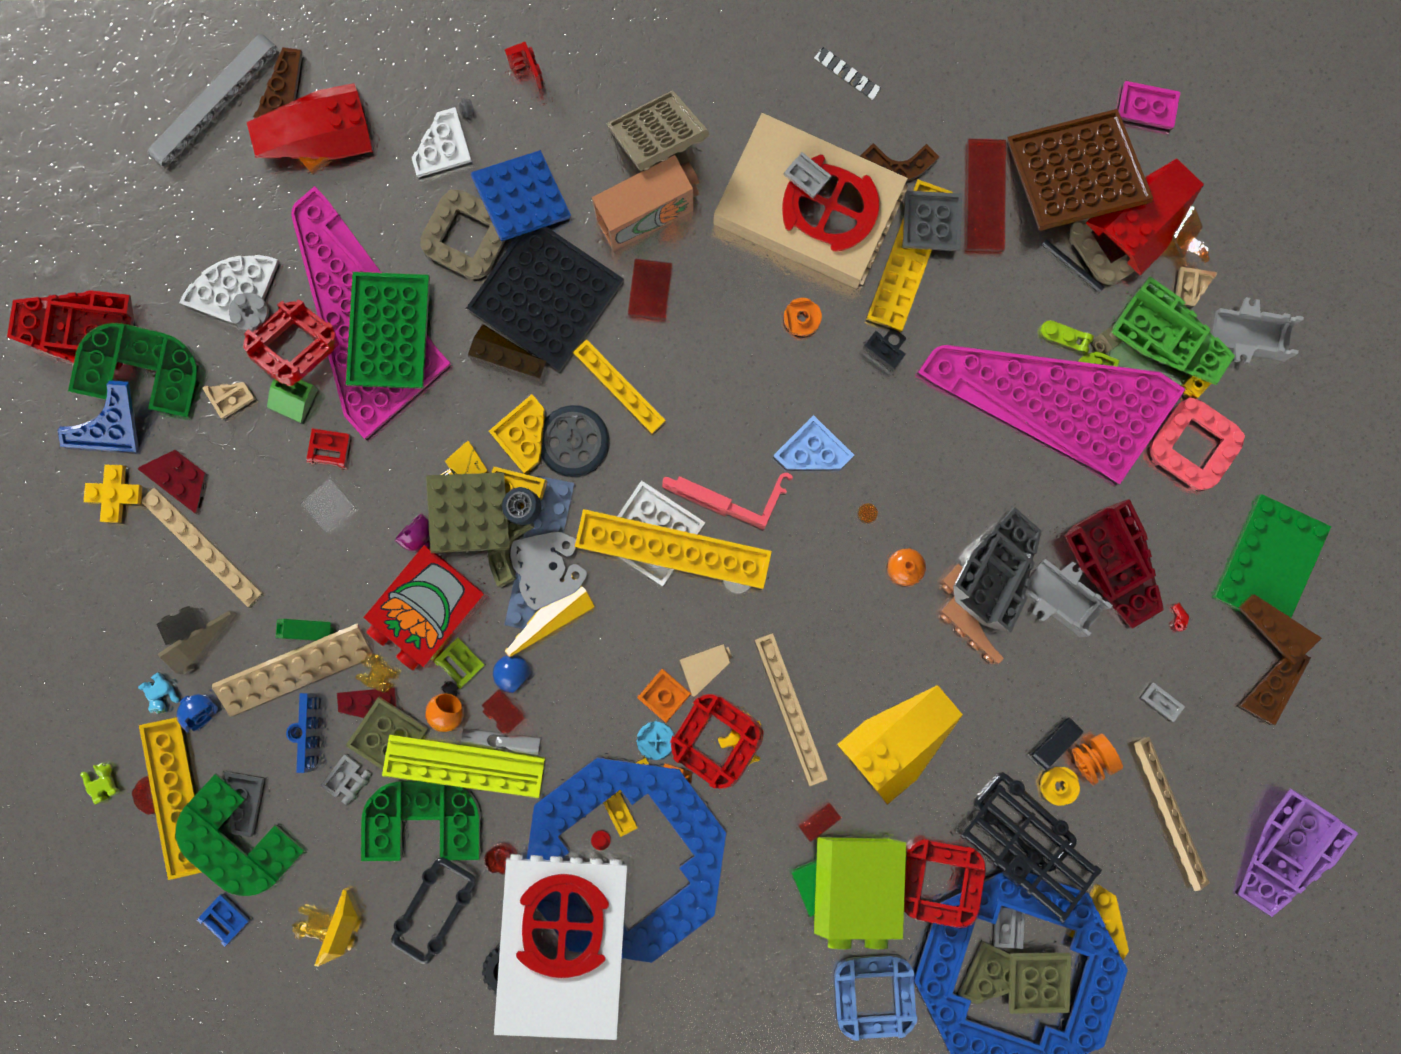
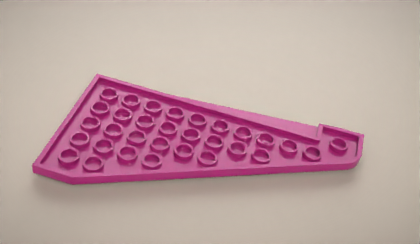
M942 345L935 348L918 371L920 375L933 384L1102 473L1118 485L1123 481L1185 391V388L1161 372L951 345Z

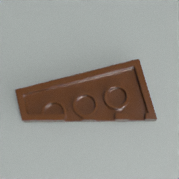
M282 47L273 68L272 77L268 80L267 89L264 96L260 99L259 108L255 111L253 118H257L296 100L303 53L301 49Z
M1255 594L1251 595L1238 607L1292 665H1295L1322 639Z
M1304 655L1295 665H1292L1283 657L1239 707L1271 725H1276L1311 657Z

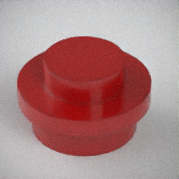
M597 831L591 837V844L597 850H605L610 845V836L605 831Z

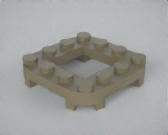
M451 189L439 201L422 233L420 246L431 261H435L465 276L467 279L473 280L482 278L491 272V267L505 240H500L481 199L465 191ZM457 212H462L490 226L473 258L442 243Z
M1090 218L1074 222L1070 228L1069 242L1071 246L1074 244L1093 273L1092 277L1103 284L1115 285L1136 272L1127 264L1130 259L1127 254L1113 263L1109 261L1091 232L1093 230L1086 224Z

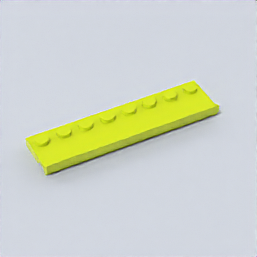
M389 735L382 776L539 798L545 757Z

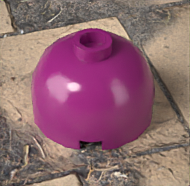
M421 513L412 520L411 524L404 527L395 538V541L405 550L416 551L424 545L427 547L430 545L429 521Z

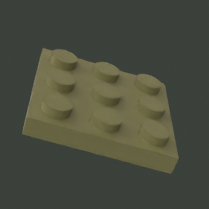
M379 696L345 746L383 770L389 735L421 739L428 728Z
M1010 953V1014L1069 1013L1071 954Z

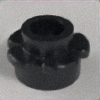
M444 681L441 690L446 694L457 696L458 693L456 691L458 687L452 681L449 683Z

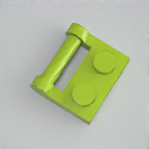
M459 637L434 660V663L437 666L440 665L457 683L456 686L459 689H462L485 666ZM449 656L467 675L462 678L445 659Z

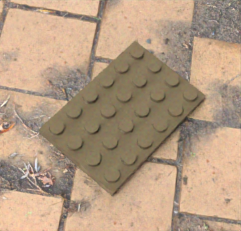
M673 90L606 123L610 132L640 171L647 170L653 164L665 161L671 155L683 152L689 146L701 143L710 136L707 128Z

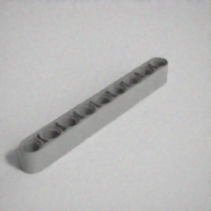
M263 34L256 36L151 145L148 154L162 167L169 165L274 56L277 46Z

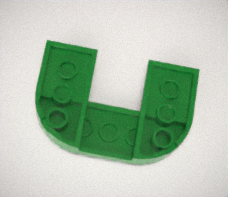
M123 323L103 324L85 335L76 351L68 392L106 400L107 383L109 380L113 381L116 363H124L156 371L148 409L188 417L196 381V364L192 353L182 341L166 333Z
M215 773L181 811L176 823L178 847L188 861L224 891L238 896L260 894L272 887L305 849L275 824L248 855L245 854L224 836L218 828L246 798Z
M396 781L380 787L367 800L362 812L361 861H401L402 820H440V857L447 858L448 860H480L481 812L475 797L467 788L420 781Z

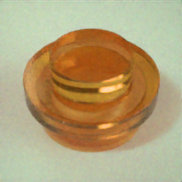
M866 503L860 507L858 515L862 521L869 523L877 518L878 511L873 504Z

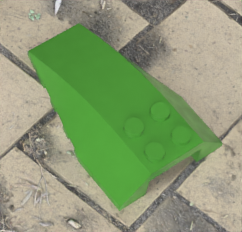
M1149 276L1116 321L1111 333L1147 357L1214 385L1218 384L1235 355L1218 337L1215 338L1210 333L1211 329L1206 324L1203 325L1196 318L1198 315L1184 305L1185 301Z

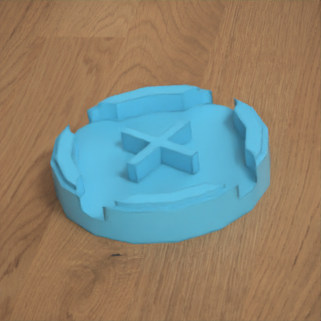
M654 721L647 723L640 729L637 735L638 749L648 759H664L672 752L670 740L674 733L663 722Z

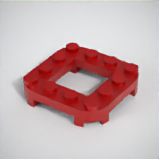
M299 299L297 302L284 303V301H281L277 304L279 310L253 332L248 329L244 334L243 348L248 357L276 381L287 386H293L304 378L339 345L337 335L331 323H326ZM294 323L315 340L289 362L288 360H283L267 346Z
M706 694L693 702L694 706L677 734L672 736L670 743L674 756L673 759L708 782L710 787L719 789L730 788L740 780L761 746L764 730L754 718L722 696ZM712 715L741 736L723 767L693 747Z
M927 839L912 845L906 854L904 912L915 920L955 928H965L973 925L980 913L986 874V864L981 854L971 847L967 848L933 842ZM927 861L965 868L959 907L921 900Z

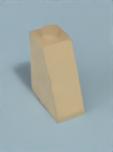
M723 644L680 660L692 696H696L730 663L729 659L732 658L729 647L725 648Z

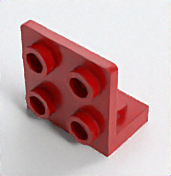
M525 41L504 49L510 69H521L525 64H529L538 89H542L541 82L544 80L532 47H528Z

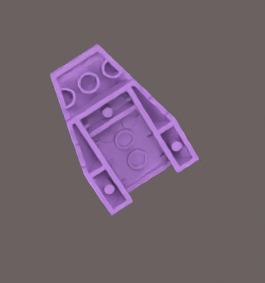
M1290 788L1267 819L1238 895L1273 917L1290 903L1294 896L1298 893L1301 894L1306 889L1305 887L1314 880H1318L1327 869L1330 870L1335 866L1356 838L1358 832L1306 796Z

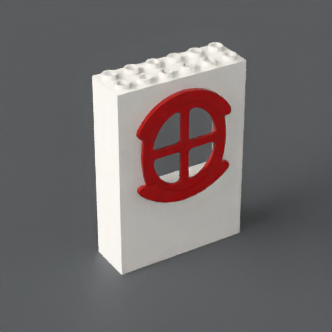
M511 854V858H506L494 1035L617 1040L627 865L622 864L623 861L610 859L609 863H603L602 859L590 858V862H583L582 858L570 857V861H563L562 857L550 856V860H543L542 856L531 855L530 859H523V855ZM551 892H560L559 920L556 922L534 920L533 914L539 902ZM569 893H578L588 902L593 913V922L576 923L567 920ZM534 928L558 930L556 959H548L538 950L532 937V930ZM568 930L591 931L593 934L592 939L586 950L577 958L566 960L564 957L566 932Z

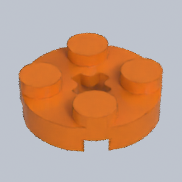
M808 298L794 299L784 312L786 328L791 334L797 336L813 334L818 329L822 319L819 306ZM801 312L808 316L805 322H801L797 318Z

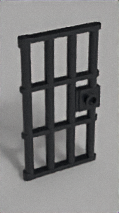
M999 785L960 837L967 839L993 861L994 866H998L1004 871L1002 873L1017 887L1021 885L1027 890V894L1033 895L1059 917V921L1063 923L1096 877L1101 874L1102 869L1089 862L1070 846L1067 840H1063L1039 820L1034 812L1031 813L1008 794L1002 785ZM997 795L1026 818L1021 827L992 803ZM986 810H989L1015 832L1010 841L981 818ZM1030 822L1059 846L1054 855L1024 830ZM975 824L980 826L1004 847L999 856L970 832ZM1019 836L1049 861L1043 869L1013 845ZM1063 850L1092 874L1087 882L1058 859ZM1008 851L1015 856L1009 865L1002 860ZM1052 865L1081 888L1076 897L1047 874ZM1031 870L1037 875L1032 884L1025 879ZM1041 880L1045 881L1071 903L1065 912L1036 888Z

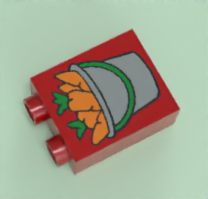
M424 545L363 617L372 624L366 633L382 646H385L389 640L401 649L396 658L412 671L419 664L422 667L430 668L434 660L446 649L489 596L437 553H431L430 548Z

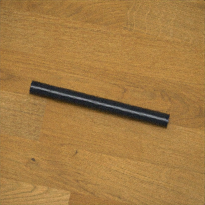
M1046 239L1042 246L1100 293L1105 288Z

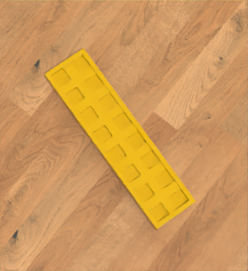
M918 179L913 190L953 193ZM904 217L866 320L899 332L903 331L932 251L930 249L902 248Z

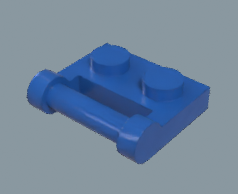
M220 894L197 919L200 924L203 923L222 941L221 944L224 947L250 921L223 894ZM211 914L230 931L228 935L209 918Z

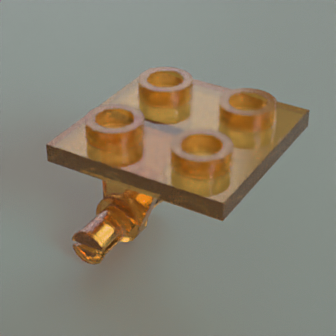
M1193 206L1183 216L1179 228L1174 231L1173 240L1181 257L1184 258L1187 252L1198 255L1202 262L1206 263L1210 260L1209 250L1205 247L1204 243L1196 239L1203 226L1196 208Z

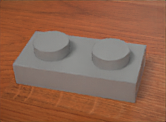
M1152 683L1141 697L1142 700L1171 722H1174L1185 708L1184 705L1155 683Z

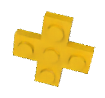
M105 465L103 484L85 483L84 502L101 503L100 522L122 523L123 504L141 505L142 485L125 484L126 466Z

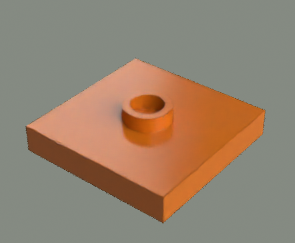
M661 669L637 698L667 723L691 693L664 669Z

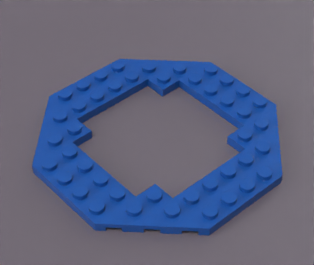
M597 757L534 805L527 859H530L531 855L542 856L543 860H550V856L563 858L570 850L559 835L619 790L623 792L632 805L646 794H649L694 855L679 867L690 884L630 929L623 924L622 959L652 963L715 916L726 831L680 769ZM558 891L551 892L537 905L538 910L547 921L556 922L559 920L561 893ZM575 892L569 893L567 920L576 923L593 922V914L580 896ZM553 929V930L556 932V934L559 936L558 930H557V929ZM568 930L566 932L565 946L569 951L583 953L588 947L593 934L591 931Z
M1003 872L984 881L978 919L996 924L1001 906H1005L1075 930L1070 950L1088 956L1065 1032L1045 1026L1040 1045L966 1019L971 1000L953 994L975 922L973 925L965 928L931 924L914 981L950 1054H1088L1105 1046L1128 969L1088 892H1085L1070 915L1062 923L1059 921V917L1033 895L1027 894V890L1021 885L1017 887L1002 874ZM1029 873L1025 879L1032 884L1037 875ZM1041 880L1036 886L1041 893L1064 912L1071 904L1045 881ZM1059 883L1075 897L1080 891L1079 889ZM961 893L941 902V904L959 907Z

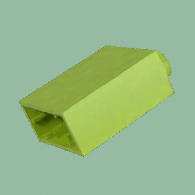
M818 837L814 934L828 939V948L851 949L852 939H865V948L888 949V939H903L906 842L890 838Z

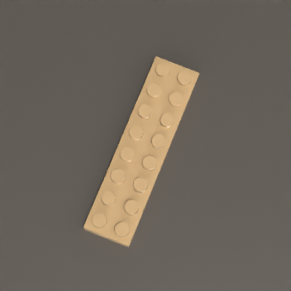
M355 624L213 683L212 689L231 717L368 660L374 656V653L359 625Z

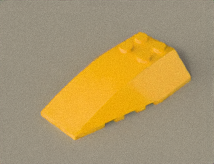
M936 685L865 720L837 745L888 805L919 778L963 714L943 690Z

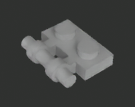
M344 754L320 786L335 798L342 792L345 795L342 802L348 806L351 800H355L358 796L357 792L361 787L368 783L367 779L371 776V773L365 769L362 775L358 774L357 771L361 765L347 754ZM353 778L354 780H356V782L352 786V788L349 789L346 787V785Z

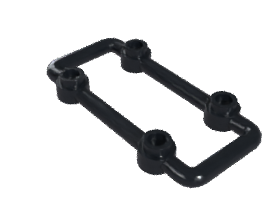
M1006 773L997 774L975 799V807L980 811L984 806L982 804L1001 781H1004L1012 795L1023 798L1052 825V831L1057 835L1067 838L1069 840L1068 844L1073 848L1077 844V839L1069 831L1067 822L1060 819L1057 820L1025 791L1023 782L1013 780ZM989 810L983 813V820L989 825H995L1010 840L1015 833ZM1018 837L1014 844L1043 869L1047 864L1043 860V856L1035 849H1031ZM1063 850L1058 859L1062 862L1068 853ZM1052 865L1048 872L1054 871L1056 867Z
M444 857L436 859L432 867L427 868L423 872V882L403 917H399L395 921V931L391 937V943L396 949L422 964L430 963L435 954H439L445 946L443 940L462 907L472 900V890L476 884V878L472 873ZM442 865L466 879L468 883L457 892L456 904L437 937H433L428 942V952L424 956L399 941V938L410 929V919L429 886L438 880V870Z

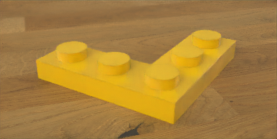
M646 757L636 762L638 764H649ZM621 790L603 802L620 837L638 828L621 795Z

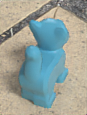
M157 672L151 677L155 681L153 686L150 682H144L138 688L143 690L146 698L149 700V712L160 714L168 711L165 703L161 700L162 697L169 695L174 703H178L180 699L176 696L172 684L160 672Z

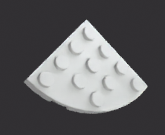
M262 255L235 256L219 261L204 270L202 275L193 284L191 283L179 303L232 323L229 316V307L237 294L254 293L264 300L280 261ZM249 307L244 313H246V317H249V314H253L254 311Z

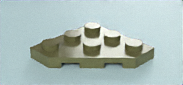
M982 940L958 995L970 999L972 1003L977 1005L985 1000L1009 993L1010 954Z

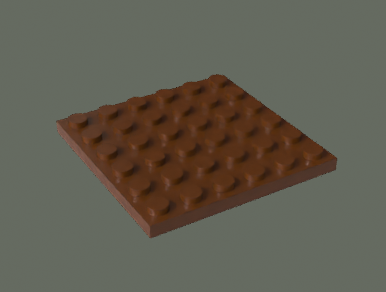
M1118 109L1007 137L1009 148L1039 231L1148 204L1153 201V196Z

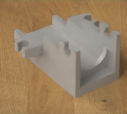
M1247 297L1244 299L1240 311L1223 308L1216 311L1212 335L1215 338L1218 337L1231 352H1234V362H1240L1241 355L1245 357L1244 364L1250 363L1252 356L1285 362L1298 354L1299 350H1289L1292 327L1302 322L1304 317H1291V314L1286 313L1283 315L1268 312L1260 313V300L1255 299L1253 301L1254 306H1251L1249 304L1250 298Z
M1042 560L1030 575V586L1026 589L1025 593L1036 603L1032 614L1036 616L1038 611H1042L1043 617L1039 619L1042 622L1052 615L1079 637L1090 636L1089 627L1103 610L1110 609L1113 605L1104 601L1099 594H1095L1081 582H1078L1083 572L1080 568H1078L1077 572L1072 570L1076 563L1071 562L1064 569L1059 570L1048 560Z

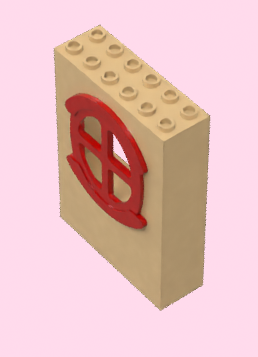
M761 113L715 210L714 225L857 289L859 284H864L869 272L866 268L871 269L877 255L874 251H879L885 238L882 234H887L893 220L891 218L895 217L908 188V185H906L908 178ZM801 152L831 176L838 177V183L830 198L827 199L817 194L813 199L784 176V172ZM846 182L851 183L862 197L864 209L861 213L837 203V199ZM801 196L825 206V211L816 227L808 224L800 212L798 201ZM832 211L840 212L857 221V225L847 232L840 234L824 232V227Z

